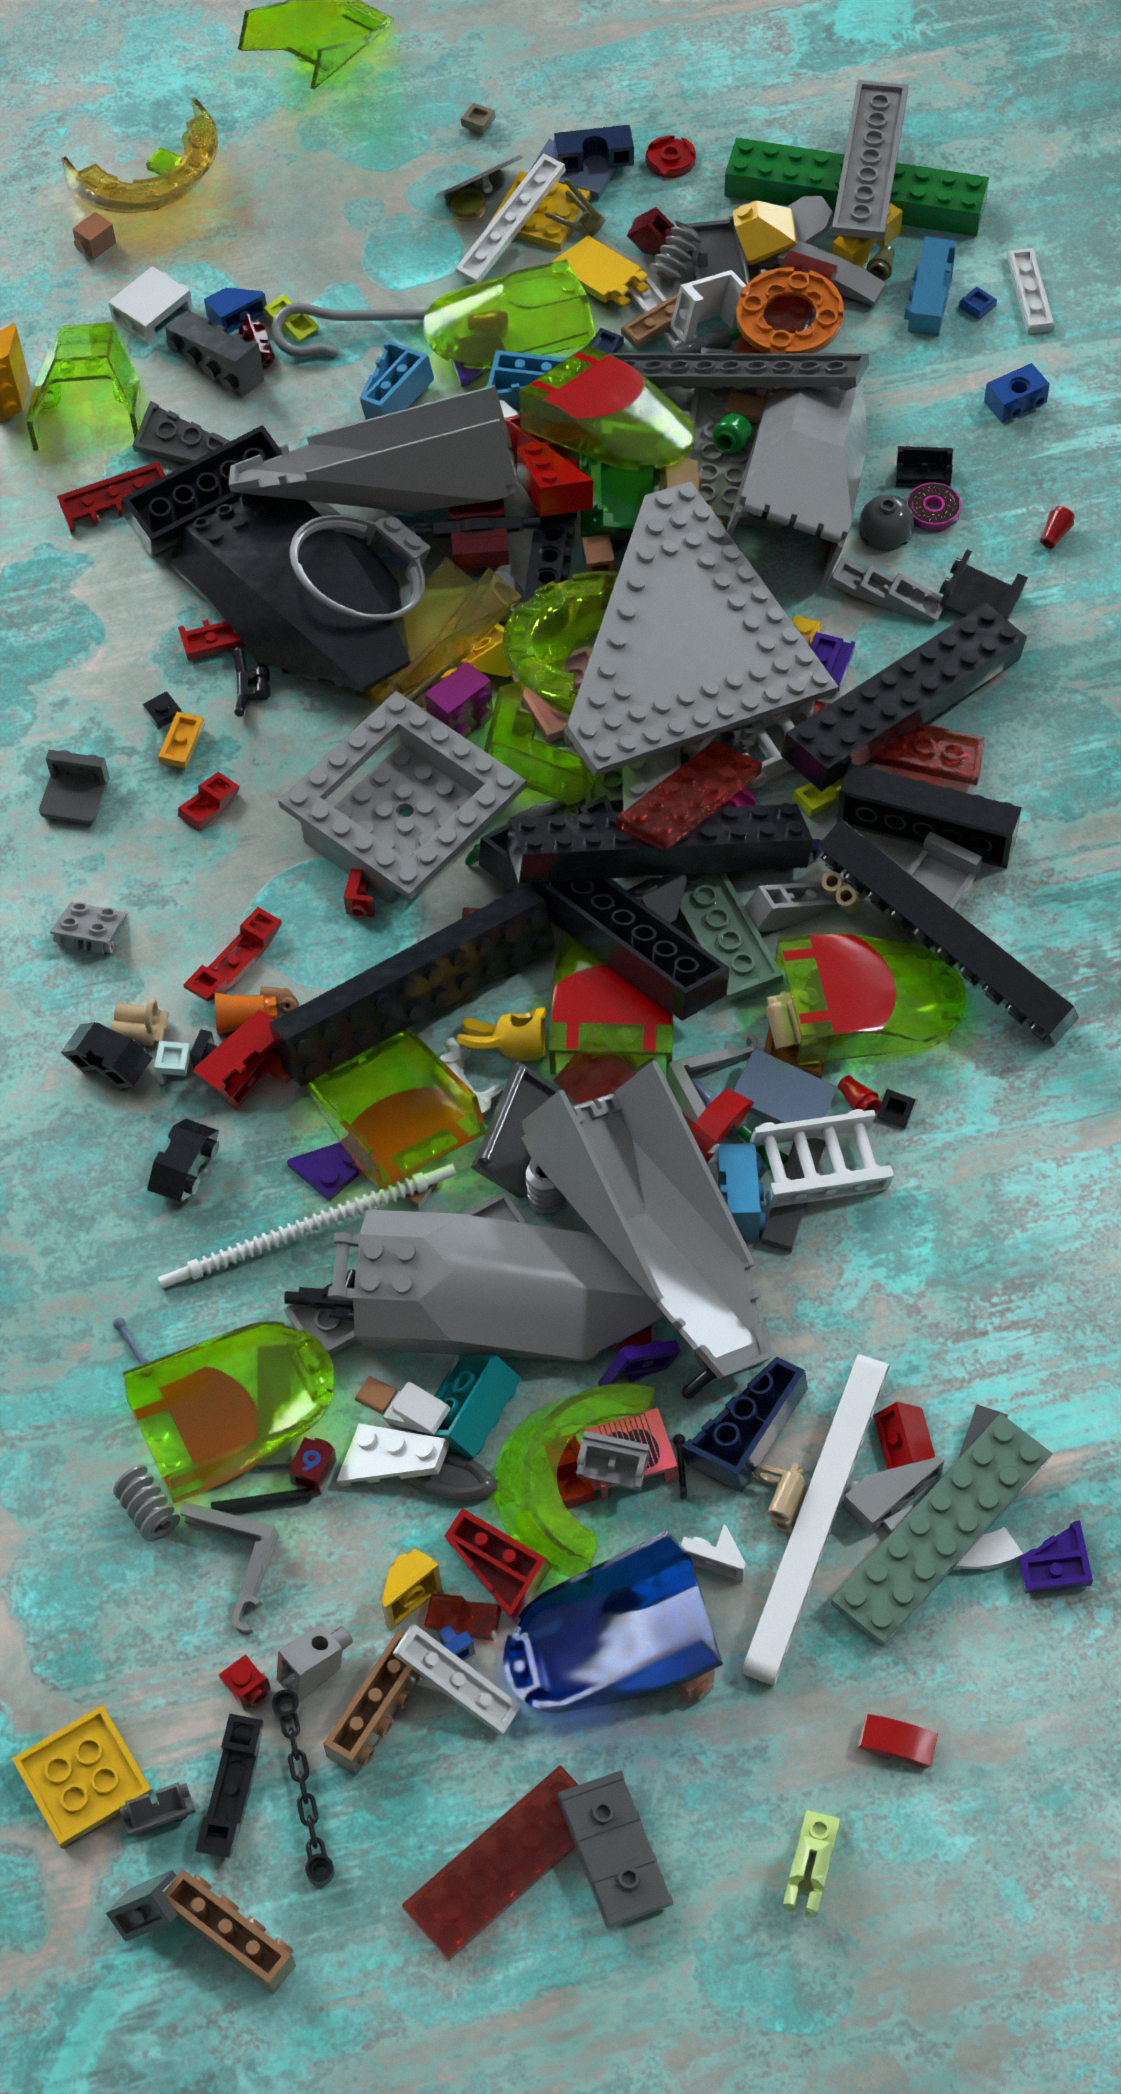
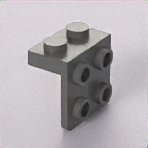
M48 750L46 762L50 778L39 807L40 815L42 817L85 824L94 823L110 779L105 758L93 754L71 753L66 750Z

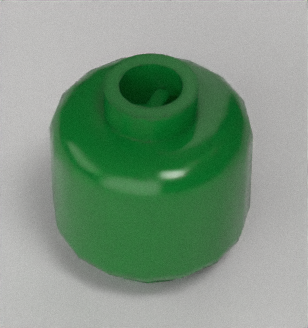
M736 413L727 414L714 427L712 439L720 451L726 454H736L750 441L752 427L749 421L742 415Z

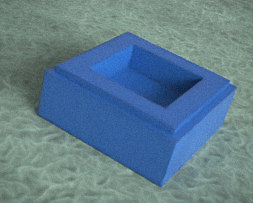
M976 287L960 300L959 307L980 320L996 307L997 299Z

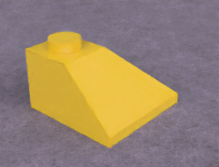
M756 200L733 210L734 226L750 266L797 246L793 212L790 208Z
M498 623L450 653L461 664L468 661L480 672L503 677L522 672L524 666L530 662L515 634Z
M413 1549L408 1554L403 1553L392 1562L391 1568L388 1570L381 1604L386 1627L390 1631L442 1590L438 1564L434 1559L417 1549Z

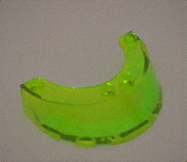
M582 572L572 574V579L558 584L554 581L549 582L535 590V596L525 604L519 603L505 625L502 646L509 669L549 707L568 720L578 691L574 690L576 683L574 673L565 672L567 661L571 653L582 641L599 632L619 572Z
M616 1383L590 1388L556 1399L529 1414L518 1424L506 1440L500 1452L494 1476L497 1483V1490L494 1492L495 1502L500 1520L510 1537L547 1558L551 1571L592 1584L594 1579L593 1559L598 1545L595 1534L570 1514L560 1497L557 1486V1470L564 1449L577 1433L589 1425H599L618 1419V1416L636 1417L648 1410L655 1409V1388L639 1384Z

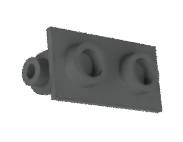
M179 1782L156 1790L158 1802L152 1804L149 1794L125 1801L126 1805L119 1808L125 1821L128 1837L135 1834L149 1833L157 1826L168 1822L182 1821L188 1815L195 1813L187 1784L179 1785Z

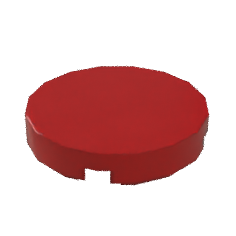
M672 135L659 137L652 141L645 155L648 169L655 175L663 178L684 176L693 169L696 161V150L693 144L682 137L681 140L675 139V136Z

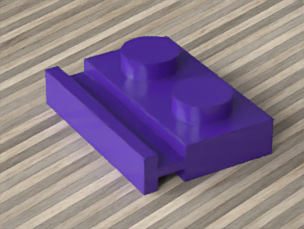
M816 632L810 648L838 685L837 692H839L853 656L856 642L851 641V643L843 642L842 638Z

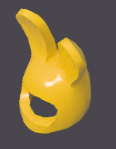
M535 1008L531 1012L524 1014L512 1012L502 1015L496 1025L474 1018H465L462 1020L461 1028L466 1034H458L456 1041L461 1046L471 1050H498L505 1058L514 1061L538 1060L544 1057L546 1053V1008Z

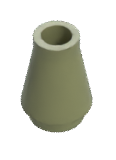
M882 246L879 252L868 262L867 272L882 281L888 279L892 274L894 249L890 246Z

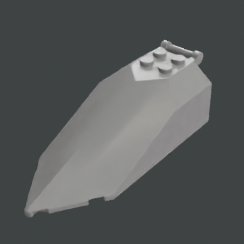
M367 1210L360 1234L348 1232L334 1233L333 1243L336 1244L333 1283L332 1286H329L328 1298L353 1301L354 1335L366 1350L451 1355H497L498 1357L589 1362L598 1356L597 1353L615 1343L616 1345L622 1343L660 1321L661 1316L664 1315L603 1241L595 1234L466 1214ZM349 1246L358 1247L354 1288L345 1287Z

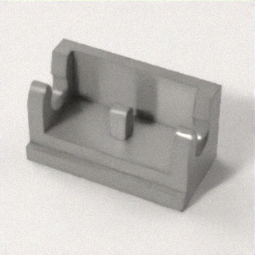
M584 1431L577 1459L576 1477L641 1491L649 1462V1445Z

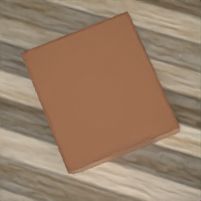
M368 1376L356 1395L355 1400L383 1414L397 1393V1389Z

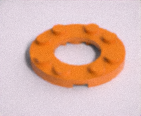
M794 267L769 270L752 279L740 293V299L736 306L737 326L741 335L753 348L762 353H817L834 341L843 323V300L834 284L819 273L811 270L809 273L794 271ZM785 295L798 296L806 299L813 305L816 311V318L811 323V326L801 332L776 331L764 319L765 308L775 298Z

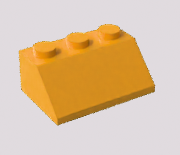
M14 323L0 331V423L23 411L30 385L17 327Z

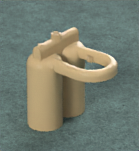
M835 871L824 874L821 882L829 897L837 900L846 914L853 915L858 913L862 906L861 901L867 897L865 895L866 892L863 891L862 894L857 895L854 888L847 886L848 881L845 878L842 879L840 874Z
M797 989L788 993L781 991L780 995L766 998L768 1004L766 1013L776 1050L817 1040L813 1023H800L798 1014L810 1012L807 1000L802 996L801 990Z
M149 998L146 1006L117 1003L114 1021H112L110 1029L137 1040L146 1046H152L155 1043L159 1044V1041L163 1040L164 1032L168 1031V1025L166 1024L169 1012L161 1011L154 998Z
M793 1463L790 1470H783L769 1465H758L753 1471V1474L759 1480L777 1486L767 1514L773 1518L772 1525L784 1532L793 1531L808 1490L802 1475L804 1470L800 1469L798 1463ZM764 1473L772 1474V1475H774V1476H779V1477H781V1478H780V1479L773 1478V1477H770V1476H768V1475H766V1474H764Z

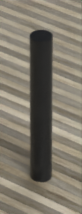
M304 1488L211 1502V1509L232 1513L311 1501L310 1489Z

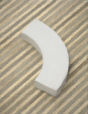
M910 1505L885 1519L883 1526L891 1534L914 1507ZM1003 1527L997 1531L984 1534L953 1570L982 1569L984 1571L1000 1568L1019 1560L1023 1553L1006 1528Z

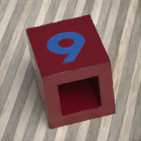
M306 1437L303 1438L288 1470L291 1484L301 1488H309L312 1492L322 1494L337 1462L335 1449L329 1442L320 1438H315L314 1440Z

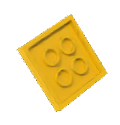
M519 172L491 221L528 173ZM557 182L515 238L561 251L573 229L547 218L545 213L549 212L577 224L583 211L566 195V191H570L574 196L576 195L566 184ZM577 188L588 201L591 200L590 191Z
M103 1704L11 1758L61 1849L120 1814L119 1807L126 1805L125 1801L145 1794H149V1796L153 1794L151 1787Z

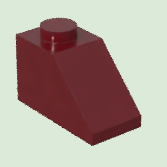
M654 207L634 219L627 237L643 253L656 256V254H661V245H667L665 238L666 236H672L670 229L674 225L657 207Z

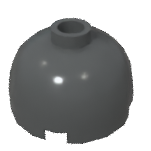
M894 495L877 496L864 506L860 515L859 534L861 538L864 537L868 541V545L872 548L882 551L896 550L905 541L908 543L914 533L913 511L906 501Z

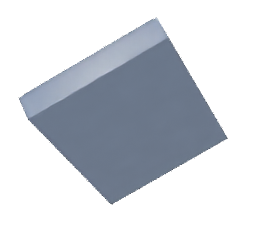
M548 139L533 166L543 153L556 160L554 140ZM592 155L583 161L584 171L563 173L557 181L566 184L564 180L568 178L576 188L590 191L591 198L599 200L618 167L609 168L608 161L604 157Z
M754 1048L734 1088V1092L754 1102L749 1112L775 1124L824 1117L838 1087Z

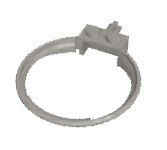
M391 513L376 522L347 515L321 516L306 522L296 531L290 544L291 564L302 585L315 598L335 611L347 616L370 621L397 619L414 610L420 603L425 591V576L422 566L431 547L422 540L425 537L416 535L415 526L427 525L422 522L408 528ZM327 529L343 532L364 539L366 536L368 537L366 543L368 546H372L378 541L383 542L409 564L404 576L408 578L411 586V599L402 609L390 614L357 612L334 602L310 582L301 564H299L298 553L302 542L310 534Z

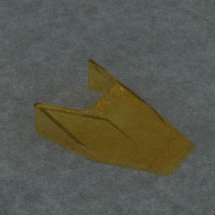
M445 557L425 583V591L418 606L404 616L411 664L365 692L357 691L355 695L380 706L395 691L403 694L429 679L447 663H451L452 666L457 664L471 653L476 644L503 618L522 596L490 568L485 571L476 583L450 559Z

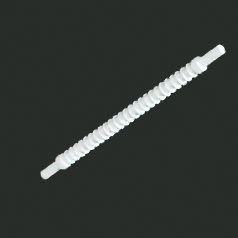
M452 1163L424 1175L422 1172L412 1175L411 1180L405 1178L403 1183L396 1181V1186L392 1187L391 1184H388V1189L385 1190L380 1187L378 1193L371 1191L370 1196L363 1194L362 1199L355 1197L352 1203L347 1200L344 1206L339 1203L336 1209L329 1207L328 1212L321 1210V1214L318 1216L313 1213L311 1219L305 1216L303 1222L296 1220L295 1225L287 1223V1228L283 1229L279 1226L277 1232L270 1230L269 1235L262 1233L261 1238L254 1236L251 1242L245 1239V1244L243 1245L236 1243L235 1248L228 1246L227 1251L220 1249L217 1255L212 1252L209 1258L202 1256L201 1261L197 1259L188 1261L187 1266L159 1276L158 1280L163 1289L189 1278L199 1279L203 1277L205 1272L211 1274L212 1269L219 1271L222 1265L227 1268L228 1263L233 1262V1264H237L238 1259L245 1261V1257L248 1255L253 1258L255 1252L261 1255L263 1249L270 1251L271 1246L274 1245L276 1248H279V1243L281 1242L287 1245V1240L289 1239L296 1241L297 1236L304 1238L305 1233L312 1235L315 1229L320 1232L321 1227L326 1226V1228H330L331 1223L338 1225V1221L341 1219L346 1222L348 1216L354 1219L356 1213L363 1215L364 1210H372V1207L375 1206L379 1209L382 1203L387 1206L390 1200L397 1202L398 1197L405 1199L406 1194L413 1196L414 1191L418 1193L428 1190V1186L457 1175L455 1167Z

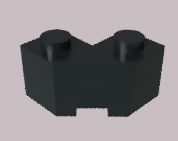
M97 1022L80 1024L60 1052L82 1072L97 1069L118 1089L133 1087L153 1059L145 1051V1046L139 1041L122 1035Z
M186 1118L173 1125L168 1134V1138L171 1139L165 1153L159 1151L153 1162L147 1190L178 1202H182L194 1195L200 1184V1178L197 1177L200 1166L213 1159L218 1152L219 1141H217L219 1130Z

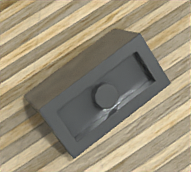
M173 1870L130 1888L106 1912L125 1942L167 1925L176 1918L177 1912L162 1892L177 1876Z

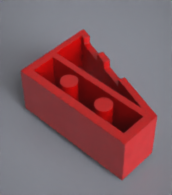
M530 442L526 445L517 446V476L539 517L593 509L592 478L545 443Z
M260 1009L192 1069L209 1090L235 1110L238 1109L280 1058L269 1023L274 1019Z
M462 1508L444 1537L511 1620L517 1624L550 1571L551 1566L544 1556Z

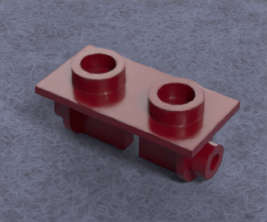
M247 314L243 325L239 327L238 334L244 336V341L247 343L252 340L259 343L261 362L265 366H269L273 363L275 356L271 345L268 343L269 339L265 327L259 321L252 322L250 315Z

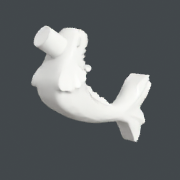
M450 1038L444 1043L445 1048L449 1052L439 1058V1077L455 1094L476 1103L479 1107V1118L481 1119L491 1112L492 1102L500 1098L504 1090V1084L495 1085L483 1092L474 1091L472 1085L469 1084L466 1076L463 1074L464 1062L471 1055L472 1050L459 1045L454 1038Z

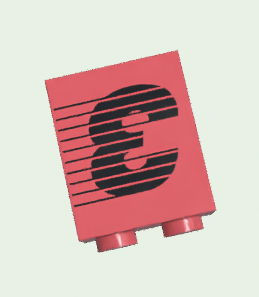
M658 1408L583 1429V1434L584 1431L648 1444L649 1462L644 1478L662 1473L665 1482L678 1479V1465ZM590 1480L593 1490H599L601 1499H608V1488L615 1487V1485Z

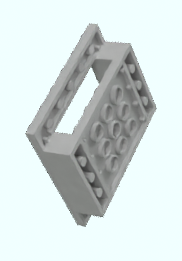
M395 691L278 800L281 809L301 822L304 842L348 874H350L351 868L362 869L364 882H368V888L391 904L401 894L411 900L527 788V780ZM399 731L401 744L334 807L325 801L331 793ZM403 810L413 812L409 817L398 816V813Z

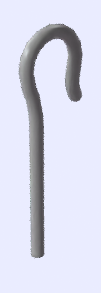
M294 303L278 311L272 321L271 333L279 349L290 356L327 355L336 357L339 354L338 349L328 344L300 347L287 342L282 334V324L285 319L300 313L333 321L456 320L457 309L331 310L310 304Z

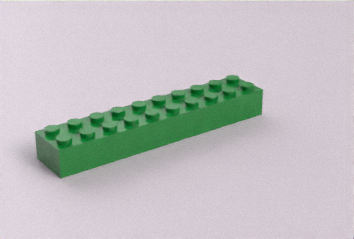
M736 137L725 171L724 196L786 206L791 205L803 196H822L835 213L845 154ZM896 163L890 203L903 211L902 225L977 236L987 199L989 177Z

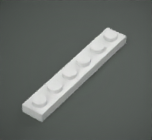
M543 153L455 268L457 275L479 285L566 171L565 164Z

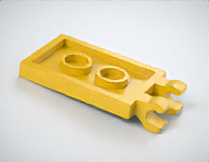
M589 235L551 261V269L604 303L611 299L618 306L624 307L631 302L625 296L629 292L628 286L633 287L640 294L649 289V285L643 282L648 278V275L642 271L641 267Z

